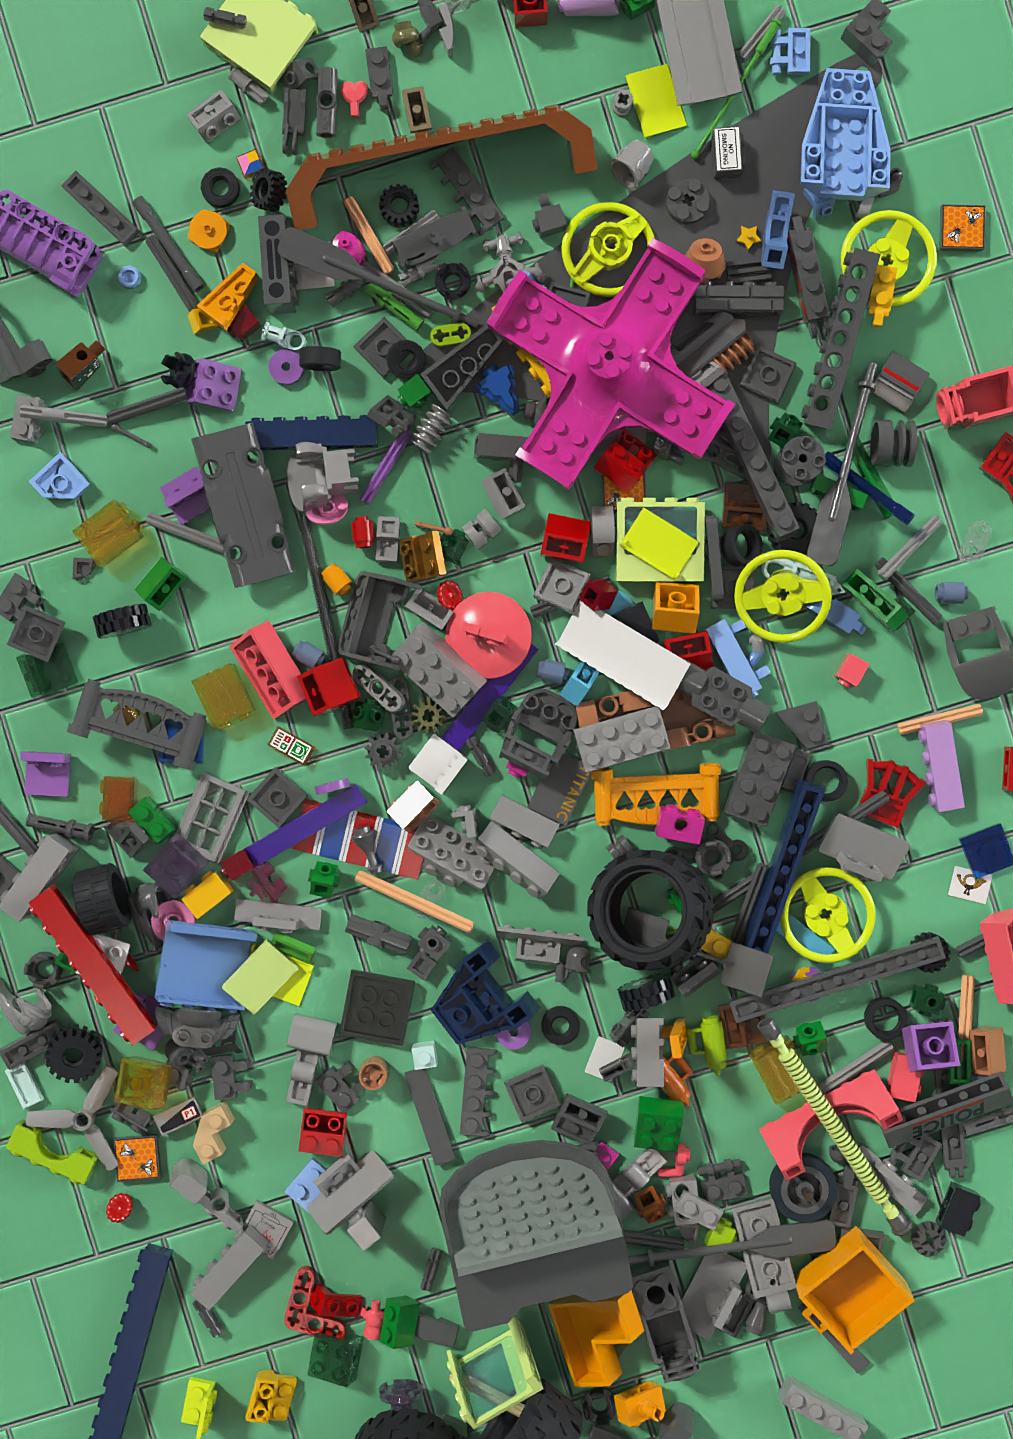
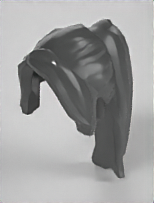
M158 882L142 884L136 888L135 893L127 895L131 917L151 942V951L156 953L163 946L164 941L159 939L153 932L151 926L152 914L154 918H158L160 916L158 912L159 903L172 900L171 893L166 885Z

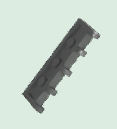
M454 147L429 165L431 170L438 166L446 175L440 181L444 186L451 182L459 193L453 200L458 203L463 199L471 209L469 213L470 218L472 219L476 216L483 226L478 231L480 236L504 220V215Z
M467 1047L460 1134L490 1136L489 1130H482L483 1117L492 1116L491 1111H485L483 1108L485 1095L493 1096L494 1090L485 1089L486 1074H495L494 1068H487L488 1054L497 1055L496 1049Z

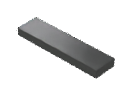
M77 171L62 184L61 187L125 247L140 232L137 227Z

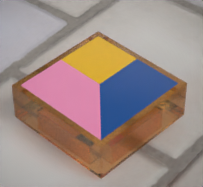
M256 149L236 157L245 179L254 176L260 169H264Z

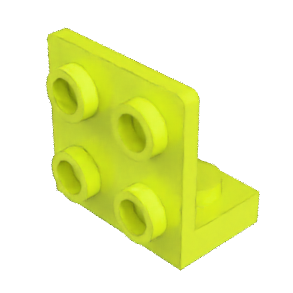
M190 1377L181 1422L197 1425L196 1439H201L203 1434H207L209 1425L212 1423L214 1414L212 1408L216 1402L218 1391L214 1390L216 1382Z

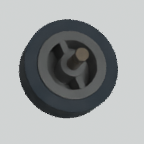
M802 1152V1161L806 1171L786 1181L776 1164L770 1175L769 1189L776 1207L785 1217L796 1222L809 1223L823 1218L832 1209L837 1198V1182L832 1171L822 1159L813 1154Z

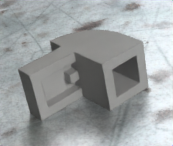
M613 505L591 506L592 557L614 556L615 525Z

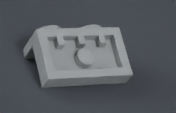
M219 90L186 114L206 143H209L241 119L235 107L222 90Z
M17 395L10 438L38 443V438H41L43 432L42 420L20 417L19 408L21 405L47 407L45 401L39 397L32 398Z
M471 805L456 807V810L451 813L452 817L465 816V819L462 820L463 833H467V838L476 837L479 834L476 808H471Z

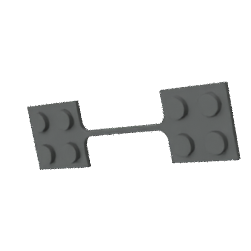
M628 907L623 926L635 941L648 947H656L668 941L666 932L670 920ZM731 942L728 956L724 959L700 951L695 954L723 965L720 984L762 998L774 955L735 942Z

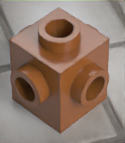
M653 1185L633 1195L638 1204L635 1206L639 1217H644L648 1224L657 1222L668 1214L664 1207L668 1205L662 1193L658 1194Z

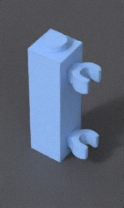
M723 619L704 629V632L708 631L710 644L726 673L752 687L753 697L758 695L757 690L762 688L758 679L771 672L767 665L754 672L733 635L746 627L742 619L730 626Z

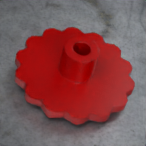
M446 580L444 583H440L436 593L438 602L447 610H454L462 602L463 594L461 593V588L453 581Z
M126 1193L114 1195L106 1205L107 1218L111 1222L116 1223L125 1221L133 1210L132 1198Z

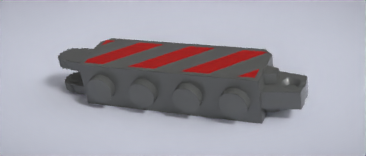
M801 216L792 217L790 220L792 230L788 231L787 245L803 322L808 325L811 339L817 338L815 322L821 321L822 331L827 336L828 332L825 331V327L830 313L812 229L809 230L808 226H803Z

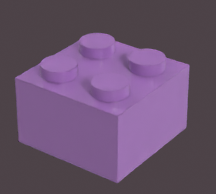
M953 1021L910 1025L902 1028L909 1073L951 1069L960 1066Z

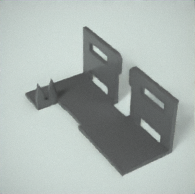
M234 1030L232 1036L222 1039L221 1046L216 1047L215 1043L212 1047L202 1048L207 1056L229 1051L243 1052L235 1043L237 1030Z

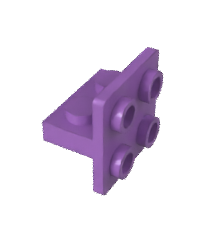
M197 467L188 470L160 487L165 497L164 502L166 506L174 512L179 523L182 525L210 509L203 487L204 481Z

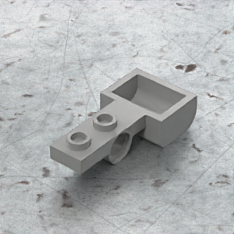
M295 1013L287 1047L298 1049L292 1068L286 1102L303 1106L308 1105L319 1054L330 1056L338 1022Z
M645 1149L614 1178L609 1175L618 1198L622 1220L635 1208V1202L629 1195L645 1186L650 1177L667 1162V1158L659 1150Z
M190 1158L179 1160L172 1168L170 1186L194 1205L197 1203L201 1204L210 1216L219 1218L224 1227L229 1230L233 1229L238 1233L243 1227V1217L229 1207L228 1192L222 1188H217L210 1192L207 1190L208 1172ZM221 1199L224 1203L219 1205L214 1203V1201Z

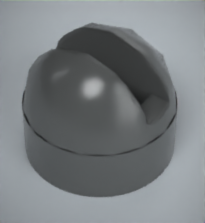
M837 1145L829 1147V1155L835 1163H841L845 1160Z

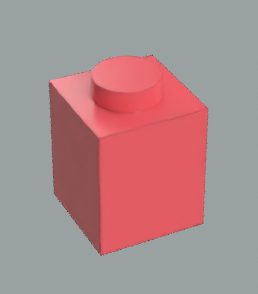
M851 653L846 654L834 677L838 678V683L846 688H850V686L857 687L870 664Z

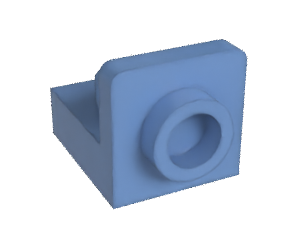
M804 187L803 195L814 208L813 217L815 220L826 217L834 212L836 199L818 198Z

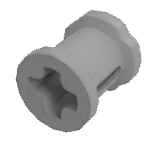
M621 89L615 93L612 109L618 116L628 115L631 111L633 96L628 90Z

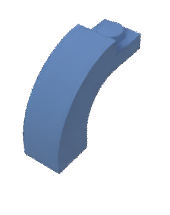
M777 190L772 192L762 243V266L784 269L788 250V228L795 193Z

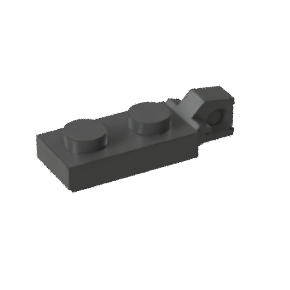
M387 46L365 49L371 94L373 99L378 98L380 110L389 109L387 97L392 96L393 92Z
M845 1165L842 1176L838 1175L837 1198L828 1215V1220L834 1226L849 1229L859 1188L857 1185L858 1180L854 1179L855 1172L850 1165Z

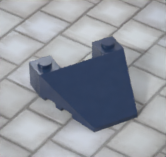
M488 939L462 960L459 968L453 974L450 982L431 1009L432 1013L456 1044L476 1040L490 1034H498L508 1029H516L531 1019L541 1008L528 991L513 1002L505 994L487 970L488 967L501 957ZM505 1017L502 1024L498 1026L499 1022Z

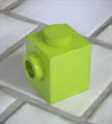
M721 1217L714 1231L708 1229L704 1239L705 1245L736 1242L737 1233L732 1224L733 1222L725 1217Z

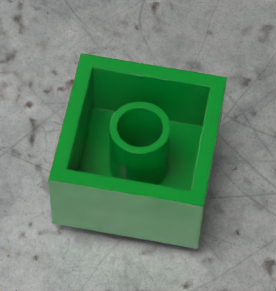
M639 1096L634 1147L678 1152L683 1121V1101Z

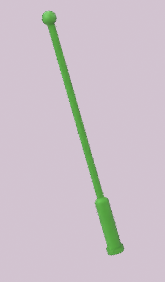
M772 19V23L755 49V55L740 78L741 84L758 56L763 54L776 31L781 27L782 22L779 19ZM735 95L728 97L700 145L696 151L692 152L691 157L696 160L700 157V151Z

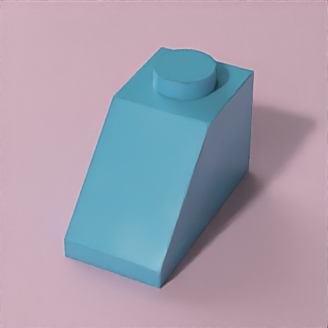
M581 661L559 695L568 702L578 706L592 686L599 671L589 666L586 662Z

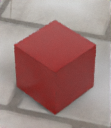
M513 0L515 27L547 25V0Z

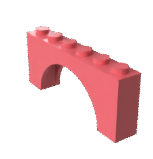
M875 1069L870 1072H864L858 1078L851 1082H845L839 1088L824 1095L837 1115H864L876 1121L883 1130L903 1121L899 1108ZM808 1102L801 1108L788 1112L778 1120L768 1122L759 1129L786 1181L806 1171L802 1161L803 1147L810 1133L821 1124V1121Z

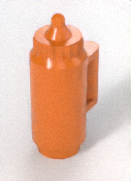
M672 1054L667 1059L663 1057L664 1087H661L670 1100L683 1101V1104L689 1107L690 1102L688 1098L691 1096V1093L684 1080L693 1073V1069L683 1057L673 1058ZM672 1060H674L684 1072V1074L681 1077L670 1065V1062Z

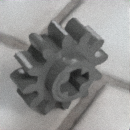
M377 733V740L369 738V742L372 745L364 747L370 751V754H367L365 758H372L370 766L377 763L378 770H381L383 765H386V768L390 770L391 762L395 765L399 764L395 759L396 756H403L402 753L397 752V749H400L402 745H395L397 737L390 740L389 733H386L384 738H382L380 733ZM383 745L389 751V755L386 754L385 757H381V753L378 752V749L382 748Z

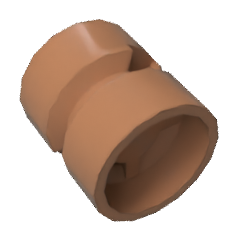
M379 1056L367 1058L359 1071L361 1085L369 1090L381 1088L389 1074L387 1062Z

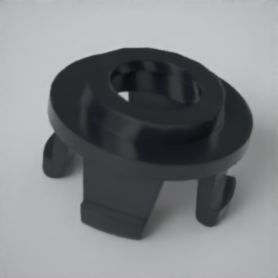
M443 263L437 269L435 277L436 289L444 298L450 300L462 298L469 291L471 285V278L467 268L462 263ZM450 275H456L461 280V286L457 290H449L445 285V281Z
M175 352V356L166 354L161 364L170 369V376L162 375L161 380L164 384L173 385L177 389L188 387L195 373V363L192 356ZM187 365V371H183L184 367Z
M595 1387L589 1390L582 1401L585 1419L597 1423L599 1428L610 1426V1420L617 1413L614 1393L604 1387ZM606 1398L608 1404L604 1410L597 1411L593 1408L592 1400Z

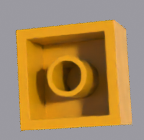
M656 581L653 596L652 629L696 634L700 614L699 585Z

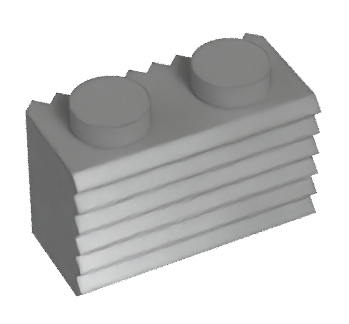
M505 468L481 481L501 520L525 507L519 492H517V488H514L515 484H512L513 481L510 480L511 477L508 476L509 473L506 472L507 469Z

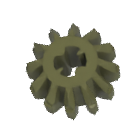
M431 697L428 698V705H426L424 699H420L422 707L414 704L413 707L418 710V713L411 712L410 714L413 717L418 716V719L413 720L412 724L421 723L417 728L418 731H421L426 726V734L430 733L431 726L433 731L437 733L436 724L444 727L445 724L439 720L447 719V715H440V712L445 710L443 708L437 709L439 704L435 702L434 706L432 705L433 699ZM428 709L430 710L429 712L433 711L435 714L431 722H428V719L425 721L423 718L426 715L425 711Z

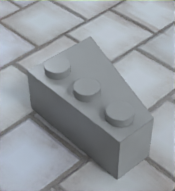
M637 1018L635 1025H631V1038H635V1047H631V1059L636 1061V1069H632V1083H636V1087H664V1038L662 1035L664 1018Z

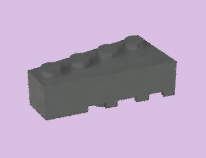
M487 324L420 374L422 380L445 411L450 408L503 342L502 336L490 330Z

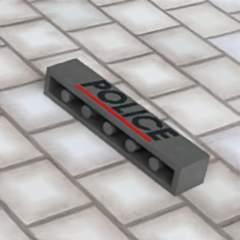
M998 1072L899 1108L903 1121L886 1130H883L881 1127L888 1147L892 1148L1013 1104V1098L1002 1072Z

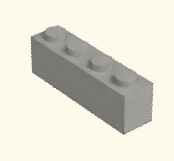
M493 821L484 828L471 846L479 856L485 857L496 869L503 871L514 883L520 884L531 896L539 900L549 891L560 875L559 872Z
M249 1225L245 1230L241 1228L233 1237L235 1241L231 1245L227 1243L220 1251L221 1257L218 1260L213 1259L205 1268L207 1272L204 1275L200 1273L192 1282L194 1287L190 1294L207 1310H210L265 1250L269 1243L252 1225Z
M787 1375L778 1391V1396L783 1405L844 1439H862L868 1429L863 1416L790 1375Z

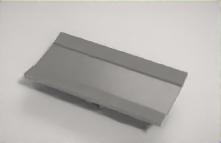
M656 0L677 106L691 105L742 93L724 0Z

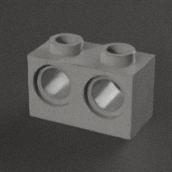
M695 1175L669 1177V1184H666L667 1198L671 1197L672 1205L668 1206L669 1218L674 1220L675 1226L697 1224V1222L674 1210L682 1194L676 1192L678 1186L684 1185L687 1187L686 1191L698 1196Z

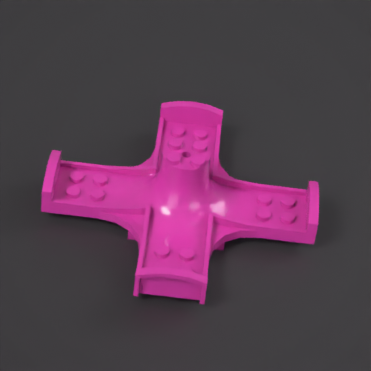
M652 238L646 252L622 290L612 300L594 307H579L571 304L533 281L526 273L519 270L499 299L486 324L490 330L532 355L545 367L551 384V398L545 412L526 442L517 451L516 458L534 466L562 484L569 491L596 447L608 434L619 429L624 430L626 427H641L657 433L701 461L712 439L729 413L734 409L735 403L728 399L726 401L692 380L676 366L670 349V336L676 321L704 279L706 270L675 249Z

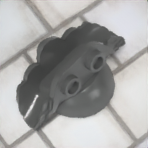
M159 1007L155 1009L158 1027L161 1028L164 1034H170L174 1042L182 1047H212L219 1038H228L234 1032L240 1020V1014L224 1015V1017H221L222 1012L174 1008L173 1012Z

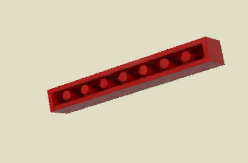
M55 884L29 901L31 913L36 918L39 917L41 919L45 932L48 935H52L57 941L55 944L61 953L65 952L68 956L70 966L74 971L78 970L81 974V980L85 987L91 988L95 993L94 998L101 1007L104 1006L108 1011L107 1016L109 1020L119 1026L123 1039L126 1042L130 1041L133 1046L153 1032L157 1024L94 937L84 929L78 915Z

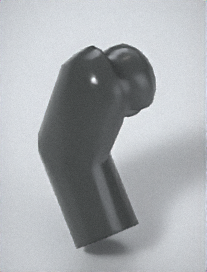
M893 168L890 171V189L877 195L878 198H883L899 190L903 178L902 171L899 168Z

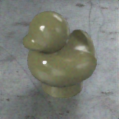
M411 20L394 24L395 31L392 35L394 45L400 48L401 45L408 44L407 51L412 57L419 56L424 43L417 42L419 32L412 26Z

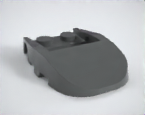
M995 606L943 622L947 654L952 669L965 693L975 699L983 700L1000 696L1013 688V642L1009 638L1004 623L1000 621L995 610L997 609ZM996 628L1002 651L961 664L959 663L953 641Z
M547 689L531 691L526 695L519 708L511 717L499 758L502 759L503 757L533 772L544 780L571 742V735L577 722V712L573 704L564 697ZM518 725L557 744L552 756L514 737L513 735Z

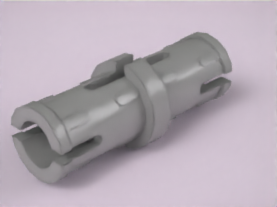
M437 255L421 264H414L415 267L398 274L400 281L409 277L401 282L403 287L420 278L423 280L426 278V275L436 271L441 266V262L433 266L431 264L439 260Z

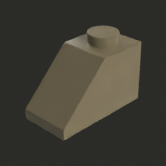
M347 0L359 32L380 25L372 0Z
M420 86L402 90L410 133L431 130L432 126L424 87Z

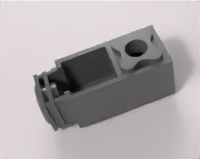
M669 1260L654 1262V1267H649L648 1263L630 1266L633 1282L632 1294L655 1365L659 1364L664 1383L683 1380L699 1373L700 1368L695 1355L697 1349Z

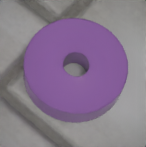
M289 349L279 350L273 354L269 361V372L273 379L281 385L297 383L304 373V368L299 366L300 356ZM285 364L290 365V369L288 371L283 370V366Z
M344 778L315 786L316 795L349 787V779Z
M505 1017L499 1022L498 1026L502 1024ZM528 1021L516 1028L518 1030L516 1035L510 1034V1029L498 1033L497 1038L499 1042L508 1049H519L525 1046L531 1036V1027Z

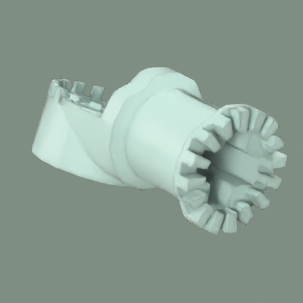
M266 322L263 327L264 329H262L264 331L261 336L262 341L276 342L279 346L294 352H300L302 347H306V338L299 331L283 327V329L275 327L270 322ZM294 336H299L302 339L299 347L291 346L290 342Z

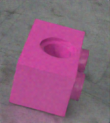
M675 805L660 806L655 827L656 836L700 845L705 818L696 809L689 808L688 811L680 810ZM684 819L686 823L682 827L675 826L677 820Z

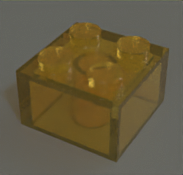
M138 1056L121 1058L114 1101L149 1110L165 1108L172 1070L171 1064Z

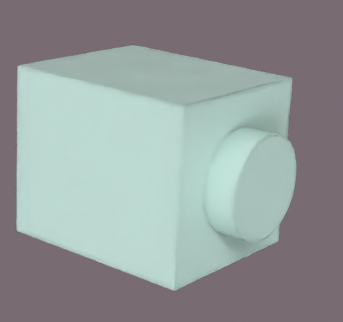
M435 1041L413 1043L412 1055L415 1070L436 1067L438 1060Z

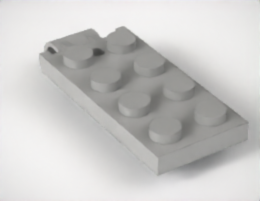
M772 1198L731 1208L739 1242L751 1239L770 1226L780 1225L776 1206ZM743 1250L742 1254L754 1300L766 1297L770 1314L792 1309L787 1291L796 1290L797 1288L789 1256L774 1258L751 1250ZM771 1279H775L774 1284H770Z

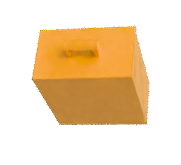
M857 1226L836 1241L834 1249L824 1251L794 1275L799 1298L808 1307L803 1311L802 1315L820 1334L828 1329L850 1354L854 1352L857 1346L915 1301L907 1281ZM812 1313L822 1322L820 1325L810 1316Z

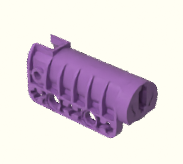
M8 190L0 192V250L47 276L56 286L73 296H79L101 262V249L87 235ZM3 198H9L12 202L4 206L5 203L2 200ZM21 211L27 214L26 218L21 216ZM36 216L41 219V223L35 220ZM59 233L64 236L63 240L59 238ZM74 238L78 240V244L73 242ZM95 249L97 256L89 259L92 251Z

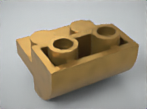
M432 531L399 540L406 581L411 583L425 581L446 574L439 531Z

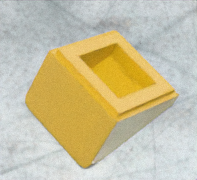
M198 308L192 309L188 314L194 335L219 327L218 324L201 313Z

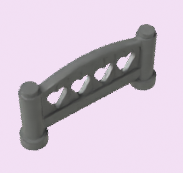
M88 679L87 683L85 682L72 724L69 723L66 732L88 738L90 730L173 755L175 756L173 765L194 771L196 765L194 759L207 722L206 715L194 712L193 716H190L174 705L148 694L123 689H103L100 687V682ZM109 699L111 703L118 702L119 709L105 720L101 706L102 700ZM126 705L132 709L138 708L141 711L140 716L128 726H126L122 711ZM146 712H151L153 716L160 715L162 718L161 723L149 733L144 721V714ZM167 719H172L174 723L180 721L183 724L182 730L169 739L165 721Z

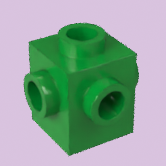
M316 862L315 869H310L308 881L311 882V895L331 899L334 887L338 888L341 875L337 874L338 865L328 862Z
M821 1021L803 1023L795 1027L796 1035L793 1036V1042L796 1049L800 1048L802 1056H813L820 1052L828 1051L827 1038Z

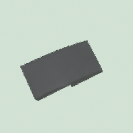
M419 1311L415 1336L433 1343L453 1347L460 1325L443 1317L435 1319Z

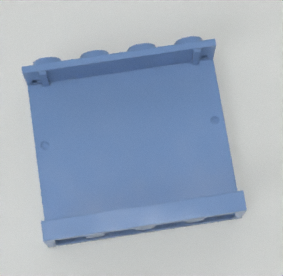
M167 920L154 998L160 1002V1005L172 1007L173 1003L182 1004L181 1007L194 1009L195 1006H203L204 1010L216 1011V1008H225L224 1011L229 1013H237V1010H244L245 1007L223 990L222 985L249 958L251 941L256 942L257 933L250 929Z

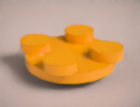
M201 210L190 222L188 238L198 247L216 253L220 250V245L223 244L227 233L230 231V224L214 211Z

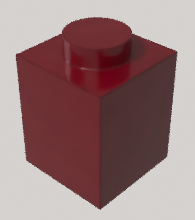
M245 304L240 308L227 331L234 339L238 337L242 342L262 327V325Z
M604 579L587 581L579 600L593 611L607 610L611 608L618 590Z
M245 848L221 862L222 873L226 878H230L231 881L256 867Z

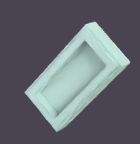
M27 1061L10 1070H5L23 1110L45 1099Z

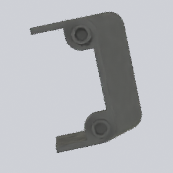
M366 571L360 572L354 584L338 643L339 654L399 670L400 666L388 663L390 659L377 653L372 654L368 647L374 645L378 650L391 655L389 646L383 644L394 602H403L408 596V588L421 590L422 586L396 577Z

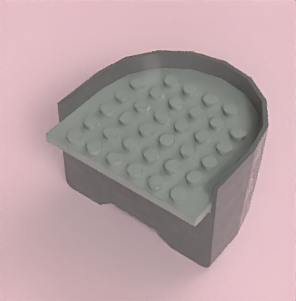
M547 1140L508 1144L482 1153L458 1168L441 1189L439 1211L466 1330L474 1332L507 1324L523 1307L571 1295H577L595 1302L627 1294L632 1290L633 1282L618 1198L606 1168L594 1153L572 1143Z

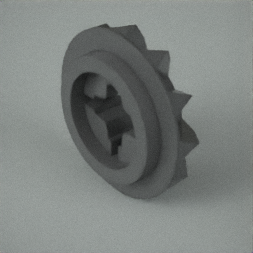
M932 1221L918 1224L911 1235L914 1249L919 1254L927 1257L938 1255L941 1250H944V1245L947 1241L943 1228ZM925 1232L931 1237L935 1236L932 1239L933 1246L929 1245L928 1242L924 1243L927 1240Z

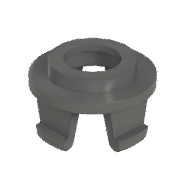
M710 839L700 844L697 848L695 860L702 872L711 876H718L730 866L731 852L724 842ZM710 849H716L721 854L720 862L715 865L709 864L705 859V854Z
M39 952L33 955L28 963L25 964L24 975L28 976L34 988L43 989L50 987L61 978L63 968L54 963L57 958L55 954ZM48 961L53 965V973L50 976L45 977L39 973L38 967L41 962Z

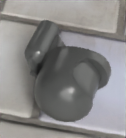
M577 946L571 948L567 952L566 964H564V961H560L556 966L555 982L566 983L570 972L591 974V969H589L590 952L584 947Z
M173 1039L169 1040L164 1048V1053L174 1068L189 1064L200 1073L205 1069L203 1064H206L209 1060L201 1048L182 1047L177 1045Z

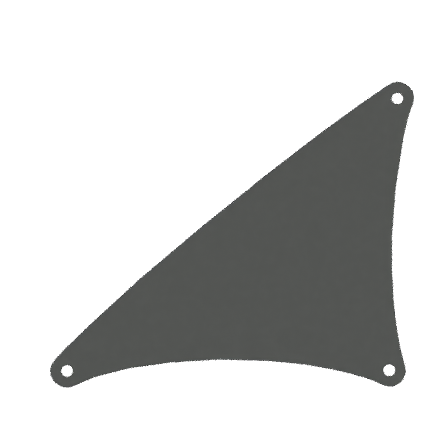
M854 54L829 67L833 69L856 70L859 66H865L871 73L875 89L882 78V67L879 61L871 67L858 54ZM826 69L731 126H740V134H744V147H741V155H745L746 167L742 169L740 177L714 178L712 142L710 140L703 146L698 159H693L691 157L692 153H690L619 203L629 206L640 213L650 225L656 240L683 255L686 254L693 242L698 239L708 238L715 240L721 245L726 262L760 258L767 212L773 190L795 193L790 220L792 217L801 216L804 227L812 205L803 195L804 187L800 184L801 150ZM696 178L700 180L710 195L709 208L701 220L693 224H684L677 219H673L666 208L669 189L681 179ZM685 196L682 203L692 206L693 198ZM606 211L572 236L570 244L572 263L578 264L587 252L591 233L596 226L603 222L617 223L628 218V216L615 211ZM789 222L788 231L792 230L791 222ZM741 226L748 229L757 226L756 235L760 238L761 242L752 244L749 250L746 249L744 244L736 242L741 236ZM642 231L632 242V251L625 264L610 271L603 269L588 282L602 288L624 286L648 248L644 232ZM606 242L607 248L614 249L615 243L612 242L611 244H609L608 242ZM562 243L537 261L545 275L541 280H536V282L547 287V289L550 281L570 286L571 277L562 259ZM788 250L784 269L771 267L772 280L758 281L756 285L765 286L766 282H777L778 286H784L785 297L792 270ZM756 264L749 266L733 267L731 268V270L759 267L762 265ZM726 268L719 279L716 277L708 281L713 282V285H721L722 282L728 281ZM766 271L732 275V279L765 275ZM574 282V288L584 290ZM500 289L467 314L479 320L476 329L469 326L471 335L486 325L492 313L491 308L498 303L503 295ZM592 294L588 307L599 306L612 300L614 297H602ZM694 295L676 321L670 341L707 316L694 315ZM733 316L734 319H744L746 321L747 333L754 342V351L757 345L774 352L780 316ZM708 324L705 328H703L691 339H689L686 343H684L683 349L692 341H694L697 337H699L702 333H704L707 329H709L712 325ZM460 328L459 332L452 334V336L459 335L460 339H463L464 335L468 334V332H464L463 328ZM441 334L436 339H438L439 342H443V338L450 337V335ZM503 338L500 346L463 390L466 393H479L474 386L484 378L482 376L483 371L497 364L499 369L512 364L516 373L514 380L517 384L515 389L517 398L541 401L545 395L540 388L543 386L539 379H533L528 371L530 366L526 361L524 363L521 362L516 354L518 349L514 344L510 345L505 338ZM431 342L423 349L426 360L425 366H432L458 345L439 348ZM747 351V360L739 357L741 365L733 362V371L728 367L725 369L755 435L767 443L763 451L769 462L771 457V444L768 439L769 400L739 386L753 354ZM414 358L409 362L407 368L412 366ZM721 425L713 439L732 449L731 444L719 436L723 431ZM711 445L707 448V450L719 454L717 446ZM733 455L727 457V460L738 465L737 457Z

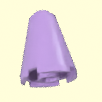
M558 0L560 13L564 12L565 16L619 15L618 0Z

